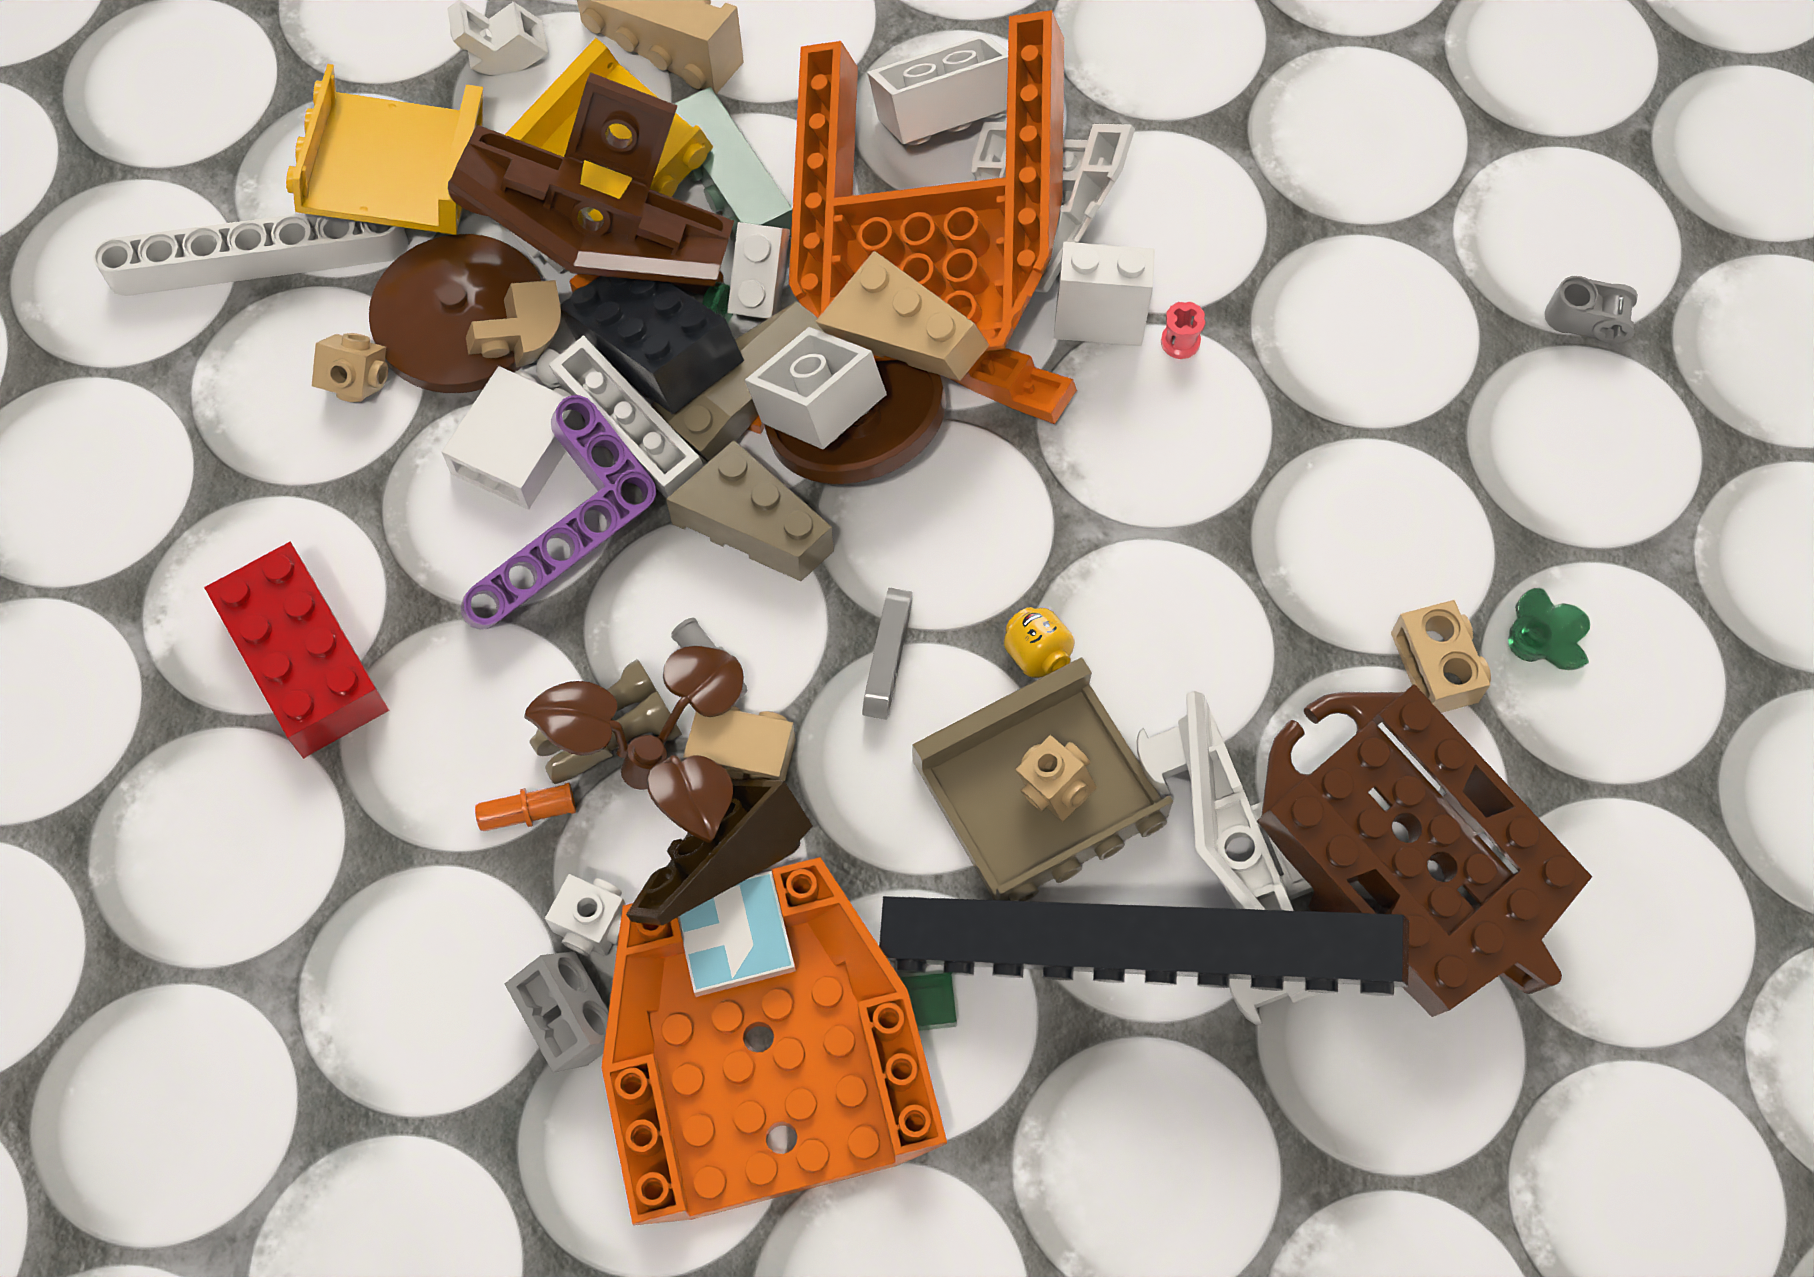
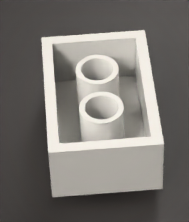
M986 34L867 72L878 120L902 144H922L930 140L933 134L945 130L949 132L961 131L968 128L972 121L984 117L994 119L1007 115L1008 50Z

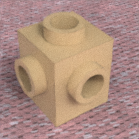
M357 333L334 334L315 344L311 386L335 392L336 397L344 401H363L364 398L381 390L387 380L386 347L370 343L368 336Z
M1051 735L1042 744L1031 747L1023 756L1021 764L1015 769L1025 784L1020 790L1024 797L1039 811L1042 812L1047 808L1062 822L1097 788L1086 768L1090 764L1087 756L1073 743L1069 742L1064 747Z

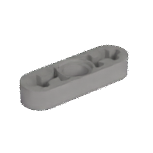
M888 588L864 695L863 716L884 720L888 718L910 617L912 591Z

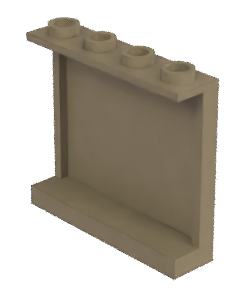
M1082 657L912 744V761L993 900L1029 901L1039 893L1037 887L1052 879H1055L1056 883L1064 882L1082 870V863L1095 856H1098L1099 860L1107 859L1125 846L1123 841L1138 833L1142 837L1150 836L1167 824L1166 818L1169 816L1173 800L1170 795L1162 799L1157 790L1148 781L1140 763L1090 686L1092 672ZM1050 735L1064 747L1069 742L1073 743L1087 756L1090 764L1086 768L1097 787L1063 822L1047 808L1042 812L1039 811L1024 797L1020 790L1025 784L1015 770L1021 764L1026 752L1034 745L1042 744Z

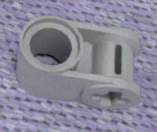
M1570 276L1561 282L1546 306L1544 312L1545 320L1550 327L1561 333L1596 338L1606 343L1625 342L1631 339L1635 333V325L1631 321L1632 308L1637 303L1638 294L1634 288L1625 284H1611L1582 276Z

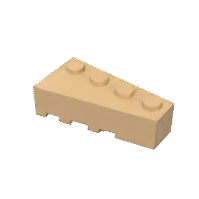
M577 0L581 22L588 30L596 34L601 33L616 41L624 50L636 52L650 60L654 66L661 70L667 69L683 78L693 88L704 90L711 86L715 94H717L744 63L738 8L735 5L725 2L719 8L710 5V0Z

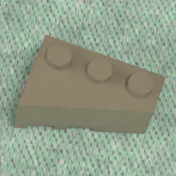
M735 440L666 499L672 525L684 530L688 527L710 537V541L724 547L726 544L748 554L749 559L799 581L807 577L834 552L832 526Z

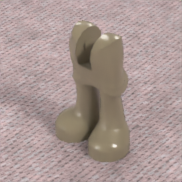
M636 659L624 668L621 678L607 689L617 700L616 712L631 704L640 703L616 720L622 725L626 742L647 732H652L659 736L670 716L668 708L640 661ZM675 724L667 741L674 740L682 735L677 724ZM539 729L529 740L533 750L539 756H549L562 750L551 743ZM612 732L610 743L600 752L580 756L562 751L547 762L545 769L552 783L558 784L570 780L599 762L612 757L613 754L611 752L618 747L615 734Z

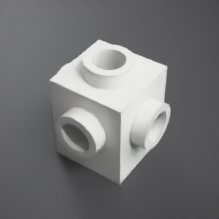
M568 874L545 920L553 933L564 937L562 943L571 950L585 956H589L592 950L607 956L612 944L618 945L622 908L626 903L620 897L622 891L614 885L601 879H595L593 884Z

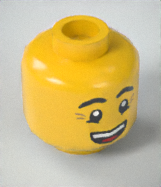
M1025 608L1009 620L1005 630L1004 647L1024 674L1032 678H1040L1070 663V655L1073 652L1075 640L1072 633L1053 611L1047 608Z

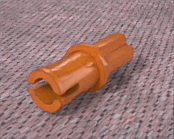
M570 782L565 783V785L528 793L526 788L520 789V794L485 801L475 805V817L480 831H489L526 823L528 827H531L535 820L567 813H576Z

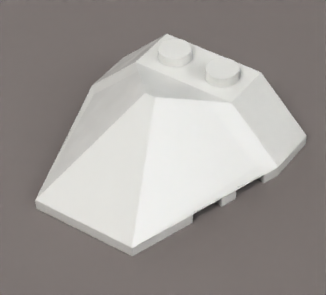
M984 122L972 159V174L976 177V181L1006 176L1007 122ZM1093 124L1088 140L1063 139V192L1051 260L1035 292H1048L1060 273L1063 242H1079L1123 171L1135 131L1132 125Z

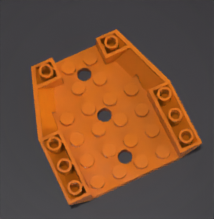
M821 857L772 869L796 971L698 997L694 994L678 917L664 925L631 922L626 914L633 903L623 905L601 1068L633 1226L693 1220L896 1167L947 1144L908 990ZM754 1027H766L774 1035L772 1045L763 1052H753L745 1046L746 1034ZM778 1126H788L797 1134L796 1145L791 1151L784 1154L775 1153L767 1146L769 1133Z

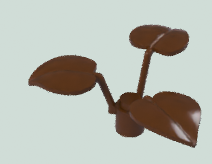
M704 646L683 647L672 653L663 668V681L666 688L674 695L681 697V699L675 705L658 737L643 735L632 740L630 744L626 742L622 725L612 720L617 710V700L609 691L597 684L585 681L561 683L545 690L526 708L524 718L533 723L556 747L571 754L584 756L600 752L610 743L613 732L618 744L616 754L624 758L621 768V776L624 782L634 789H648L654 804L671 821L686 832L707 843L713 841L732 800L733 784L730 776L721 765L704 756H690L682 762L675 755L666 759L667 752L664 746L680 715L689 703L696 712L705 717L722 715L735 705L741 694L744 682L743 669L735 656L730 655L724 650Z

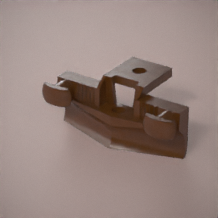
M590 72L586 81L564 157L476 125L455 167L453 175L448 181V194L456 204L470 212L489 216L570 273L671 282L683 290L696 294L715 293L724 283V276L720 268L734 220L650 189L678 106ZM612 124H622L631 131L632 137L629 139L617 138L611 133L609 126ZM584 160L632 178L620 199L580 184ZM587 207L594 208L602 214L603 220L597 222L590 221L582 214L581 209Z

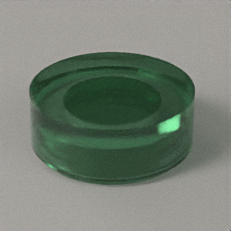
M718 281L714 286L708 288L702 304L725 318L727 323H729L733 316L732 313H727L730 285Z

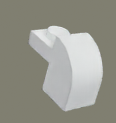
M461 0L456 1L447 8L452 41L459 48L468 51L470 67L476 72L486 75L518 72L528 68L548 54L542 20L515 2L506 6L490 19Z

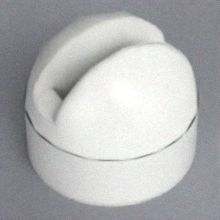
M546 348L538 359L536 373L544 385L554 388L561 385L551 370L549 363L557 358L560 353L550 348Z

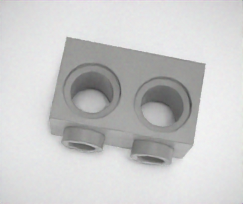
M575 951L540 955L504 983L553 1073L588 1066L603 1054L609 1011Z

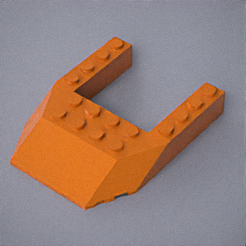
M1053 11L1009 16L1006 176L1003 178L853 196L858 66L842 41L801 46L789 285L794 296L802 306L819 318L873 251H876L974 322L989 344L985 351L1005 349L1051 260L1062 202L1064 36ZM873 355V356H874V359H875V362H876V361L897 360V359L890 358V357H887V356H884V358H881V357H878V356Z

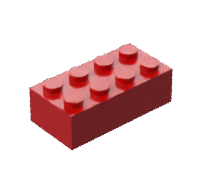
M291 541L204 587L286 737L303 759L390 711Z

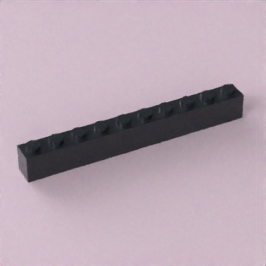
M883 896L879 947L888 961L895 963V971L906 973H925L926 964L944 965L943 973L951 975L973 976L974 967H993L992 976L1023 978L1024 969L1043 970L1042 978L1073 980L1074 971L1093 972V981L1124 983L1125 974L1145 975L1144 983L1154 985H1177V976L1197 977V986L1211 988H1229L1230 979L1251 980L1250 988L1271 991L1283 990L1284 981L1305 982V991L1316 993H1338V984L1360 985V994L1393 996L1394 986L1408 987L1410 921L1404 915Z

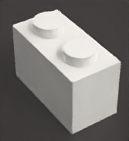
M738 222L727 313L769 319L780 312L790 229Z

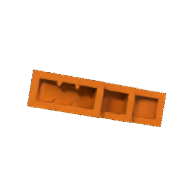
M1008 348L984 351L960 381L949 378L1005 406L1053 424L1057 422L1077 391L1073 379L1036 368L1030 355Z

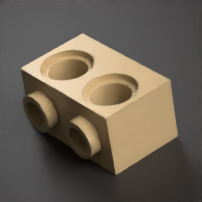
M1455 600L1400 614L1391 631V635L1411 684H1415L1441 713L1479 703L1491 685L1490 668L1485 658L1478 656L1472 642L1473 630L1471 623L1465 614H1460ZM1426 631L1439 633L1444 638V642L1433 640ZM1444 673L1455 674L1460 678L1462 684L1451 683L1446 679Z

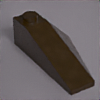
M731 779L733 784L732 800L713 841L707 843L690 833H687L683 840H673L667 849V853L671 857L670 862L667 866L651 874L626 914L630 921L664 925L793 854L799 848L800 840L813 825L786 782L783 780Z

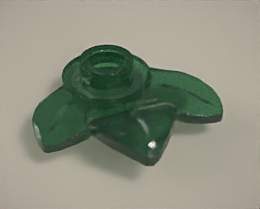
M1533 588L1525 592L1515 604L1518 619L1511 625L1509 630L1508 644L1511 651L1524 661L1534 662L1546 659L1562 670H1576L1586 666L1589 663L1588 657L1577 643L1590 630L1589 616L1582 609L1572 604L1562 603L1555 606L1543 588Z

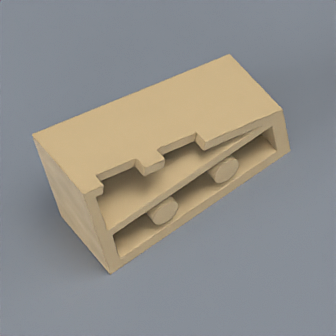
M873 251L815 321L824 333L871 350L875 356L894 358L906 362L909 366L959 381L989 347L988 342L974 322L876 251Z

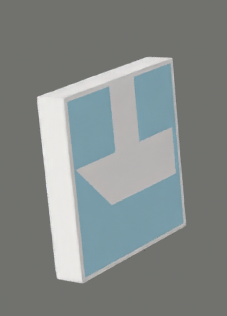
M772 871L754 875L678 917L696 997L796 971Z

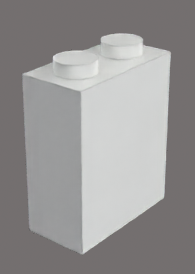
M1063 242L1056 301L1054 339L1142 346L1153 289L1155 249Z
M498 366L441 451L450 473L529 510L566 452L551 430V418L558 404L564 398L571 396V394L560 388L551 390L542 386L525 372L515 371L513 373ZM567 410L562 413L563 422L568 428L572 430L581 429L584 422L580 412Z

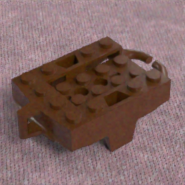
M1415 684L1405 692H1338L1327 694L1306 706L1304 714L1314 724H1318L1322 719L1331 714L1339 713L1352 718L1357 728L1356 735L1311 774H1303L1297 771L1291 759L1294 745L1305 735L1304 729L1295 720H1290L1285 724L1274 738L1269 753L1262 815L1257 820V823L1265 830L1285 858L1313 888L1314 893L1308 906L1311 911L1376 914L1350 885V883L1358 881L1381 906L1378 914L1404 915L1410 921L1408 987L1402 988L1431 1017L1450 1011L1499 975L1526 994H1533L1555 986L1561 981V971L1542 939L1593 876ZM1381 722L1441 786L1439 792L1378 726ZM1374 788L1390 807L1384 810L1368 793ZM1393 822L1400 823L1406 828L1409 834L1408 843L1396 838L1392 829ZM1484 833L1518 872L1513 874L1479 835ZM1428 860L1435 861L1440 865L1444 874L1443 882L1437 881L1431 876L1427 866ZM1463 886L1478 903L1471 906L1457 889Z

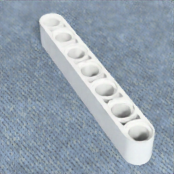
M301 213L111 238L97 246L94 251L93 260L113 292L129 296L396 260L408 249L409 241L403 227Z

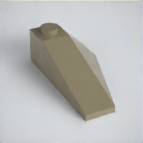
M794 302L736 338L735 341L744 361L675 414H671L655 401H653L651 407L698 455L709 462L733 440L737 441L758 417V412L745 379L808 327L824 332L815 322L818 318L800 303Z

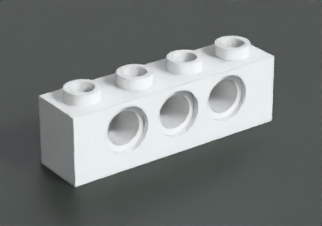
M584 335L549 363L551 370L565 391L571 395L586 397L597 407L647 471L655 487L666 499L704 466L694 450Z

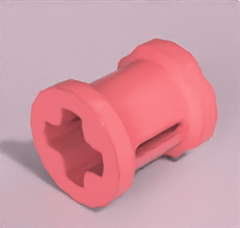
M1177 302L1168 309L1166 313L1167 323L1166 328L1162 332L1161 345L1162 349L1171 357L1186 359L1195 355L1199 350L1201 343L1200 333L1205 327V313L1200 306L1193 302Z

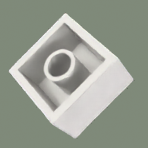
M808 327L745 379L763 424L821 449L835 441L840 434L887 395L871 350Z

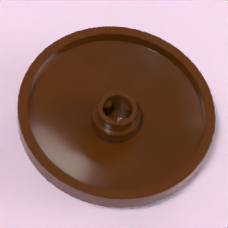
M453 234L425 241L399 256L385 270L377 282L369 306V326L375 344L386 347L385 362L388 364V367L412 385L440 393H467L482 390L498 366L513 373L522 367H516L513 351L497 358H485L482 356V353L469 354L466 335L471 322L507 319L504 298L510 284L541 281V278L533 264L520 251L492 237L476 234Z
M900 360L876 361L887 394L824 449L764 424L774 454L793 473L820 483H858L888 474L920 454L938 432L946 410V396L940 375L909 366L906 362Z

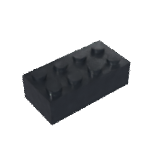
M599 276L588 285L575 290L570 298L560 304L561 313L576 341L584 335L631 385L671 414H675L744 361L726 319L669 282Z

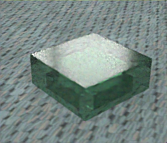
M939 973L901 977L909 993L918 1031L957 1026L951 974Z

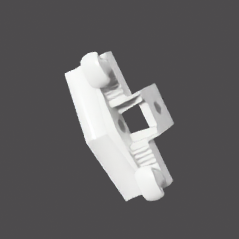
M1197 691L1186 694L1187 715L1178 721L1179 726L1148 738L1144 728L1138 732L1136 742L1141 768L1153 787L1164 795H1171L1165 780L1166 778L1186 770L1189 771L1192 790L1195 851L1222 882L1237 909L1294 911L1290 900L1314 890L1269 837L1284 873L1283 876H1279L1260 831L1262 827L1257 823V820L1262 815L1263 802L1250 806L1205 695ZM1238 837L1249 838L1255 845L1251 858L1243 862L1231 860L1226 852L1229 843ZM1230 979L1229 985L1231 995L1238 1009L1247 1020L1255 1025H1263L1257 1007L1286 996H1290L1292 1002L1295 1003L1318 994L1305 991V982L1284 981L1283 990L1281 991L1250 988L1251 980Z

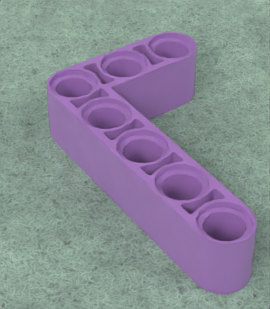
M571 395L564 398L552 415L551 430L598 492L469 589L461 603V614L465 622L471 627L488 629L496 625L639 516L654 501L656 488L652 478L588 398L581 395ZM567 410L580 412L585 419V428L581 430L568 428L563 422L562 413ZM595 447L609 449L614 456L613 466L605 468L598 466L592 459V449ZM632 483L640 488L643 496L640 504L632 505L623 499L621 495V486L623 484ZM595 510L603 514L607 522L606 530L599 533L589 530L584 523L585 512ZM560 538L566 541L570 547L569 559L565 561L553 559L547 552L548 540ZM515 566L528 568L534 579L532 587L519 589L512 585L509 580L510 569ZM478 594H485L493 598L496 603L495 615L490 618H481L475 615L471 609L472 598Z

